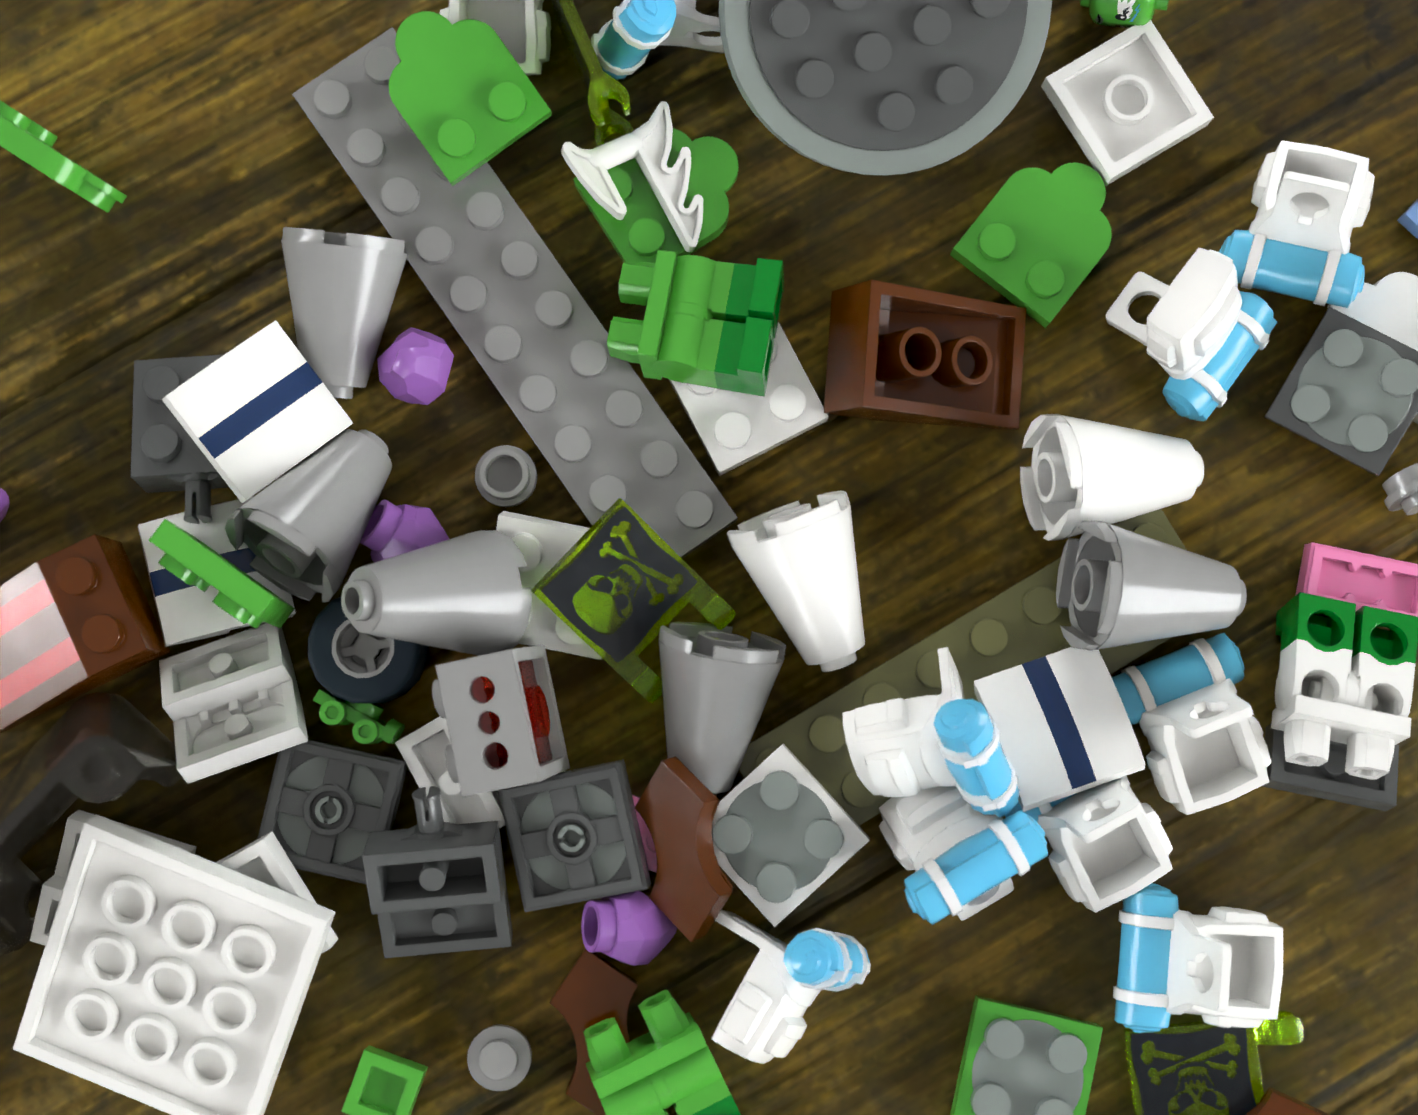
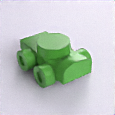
M319 689L313 701L321 705L319 716L325 724L349 725L354 723L352 735L358 743L375 744L385 741L389 744H395L404 731L405 725L394 718L389 720L388 723L379 719L384 708L378 704H354L333 696L328 690Z

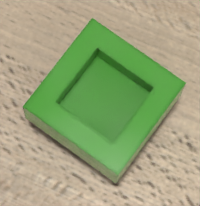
M368 1045L363 1051L341 1112L349 1115H411L428 1066Z

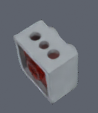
M545 645L508 649L435 665L438 679H435L432 684L433 701L438 715L441 718H446L451 744H448L446 747V765L452 781L459 783L462 797L540 782L570 768Z

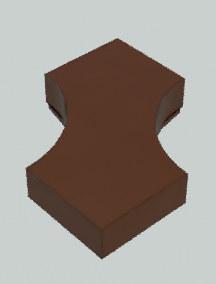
M672 757L660 762L635 809L645 821L656 851V879L649 898L690 942L705 937L732 894L733 886L720 869L713 848L712 823L719 800L677 757Z
M585 948L550 999V1004L566 1019L576 1043L577 1063L566 1088V1094L594 1114L606 1115L585 1064L590 1061L583 1031L604 1019L614 1017L625 1042H630L627 1015L629 1004L638 986V982L597 953L588 952Z

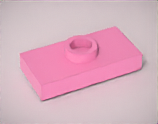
M1311 542L1304 545L1296 595L1302 592L1356 604L1355 612L1363 606H1369L1418 617V564Z

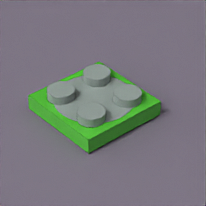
M975 995L950 1115H1085L1103 1027L1097 1023Z

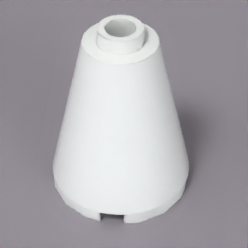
M1043 414L1034 419L1025 434L1022 447L1033 448L1031 467H1020L1023 504L1035 531L1046 530L1047 534L1043 539L1048 541L1063 540L1082 534L1084 530L1078 528L1082 521H1102L1114 524L1187 501L1192 498L1204 478L1202 457L1186 439L1059 414Z
M841 490L816 495L820 506L814 509L811 508L810 504L800 505L799 501L792 502L738 524L739 530H729L727 532L731 547L807 665L820 664L822 672L838 670L854 663L857 660L855 652L865 645L851 505L847 492Z

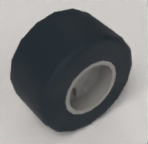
M341 597L332 600L316 616L308 636V660L317 681L333 696L354 704H385L405 695L421 679L429 659V648L426 645L364 634L357 631L343 612Z

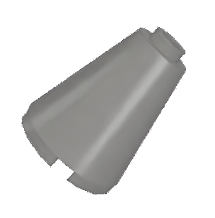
M283 227L281 242L298 350L334 398L352 399L353 387L365 388L367 386L408 256V242L363 234H342L325 232V230Z
M343 430L235 510L225 526L230 543L237 551L244 542L256 555L249 565L280 589L307 601H310L316 592L322 593V603L329 602L341 587L392 470V462L388 456L389 449L380 437L368 430Z
M1082 521L1078 527L1084 530L1080 539L1068 538L1063 548L1057 575L1056 602L1057 608H1068L1071 626L1060 627L1064 638L1072 648L1092 651L1227 628L1243 612L1246 604V586L1239 578L1233 566L1102 521Z
M479 530L355 569L343 587L341 604L345 616L351 621L354 628L361 633L481 656L512 649L520 642L529 622L532 590L531 587L522 588L518 567H527L523 553L514 541L497 530Z
M672 622L669 628L662 625L659 634L667 759L677 757L717 797V793L728 792L732 788L783 664L786 645L778 639L753 631L750 643H748L749 640L747 638L732 634L733 627L698 622Z

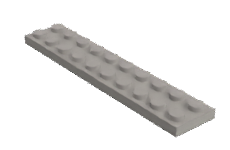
M393 27L294 92L292 95L392 239L408 242V262L594 529L598 527L611 511L622 504L633 514L649 537L663 551L675 560L680 561L737 521L738 517L629 362L610 356L607 347V331L488 162L452 187L401 116L389 94L391 73L401 62L396 51V32ZM620 522L619 527L614 526L611 532L625 535L623 530L627 528L628 522ZM625 535L624 544L629 554L635 556ZM622 554L621 558L631 560L642 571L654 577L661 574ZM628 564L620 566L624 569V572H628L627 576H632L631 580H635L634 584L639 581V575L633 567Z

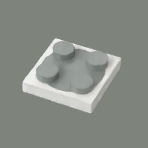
M784 743L719 802L712 823L713 848L719 866L774 927L870 841L869 836Z

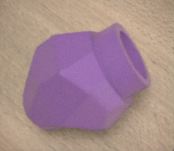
M410 327L398 335L393 344L377 358L379 381L396 399L410 404L429 405L445 392L454 355L444 339L432 333Z
M384 499L375 507L360 543L372 549L370 554L372 561L378 562L448 540L449 537L430 508L407 504L396 506Z
M640 890L602 897L601 900H589L585 904L581 921L582 939L588 952H601L615 960L632 966L649 964L669 943L677 930V927Z

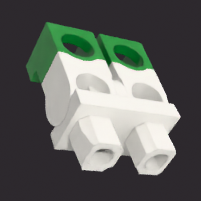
M1299 592L1280 608L1276 615L1275 635L1281 636L1279 672L1275 685L1276 708L1272 711L1271 729L1284 731L1286 762L1304 766H1321L1328 762L1330 741L1347 744L1345 772L1351 776L1370 780L1378 779L1390 771L1394 746L1409 738L1411 733V718H1408L1412 703L1417 655L1418 617L1369 606H1363L1355 612L1356 604ZM1313 614H1324V615H1327V616H1329V617L1327 618V617L1318 616V615H1313ZM1376 627H1387L1390 630L1380 629Z

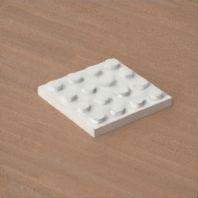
M96 814L83 825L13 1049L170 1115H264L336 912Z

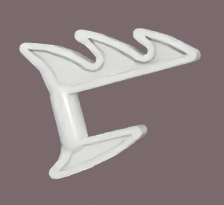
M661 101L649 121L633 132L596 148L582 149L571 142L563 144L561 154L574 175L594 200L617 220L624 218L627 207L607 170L635 158L686 252H693L698 244L703 223V197L697 194L693 197L689 208L683 206L688 191L691 170V151L688 147H682L677 161L672 168L667 167L673 135L670 108L667 102Z

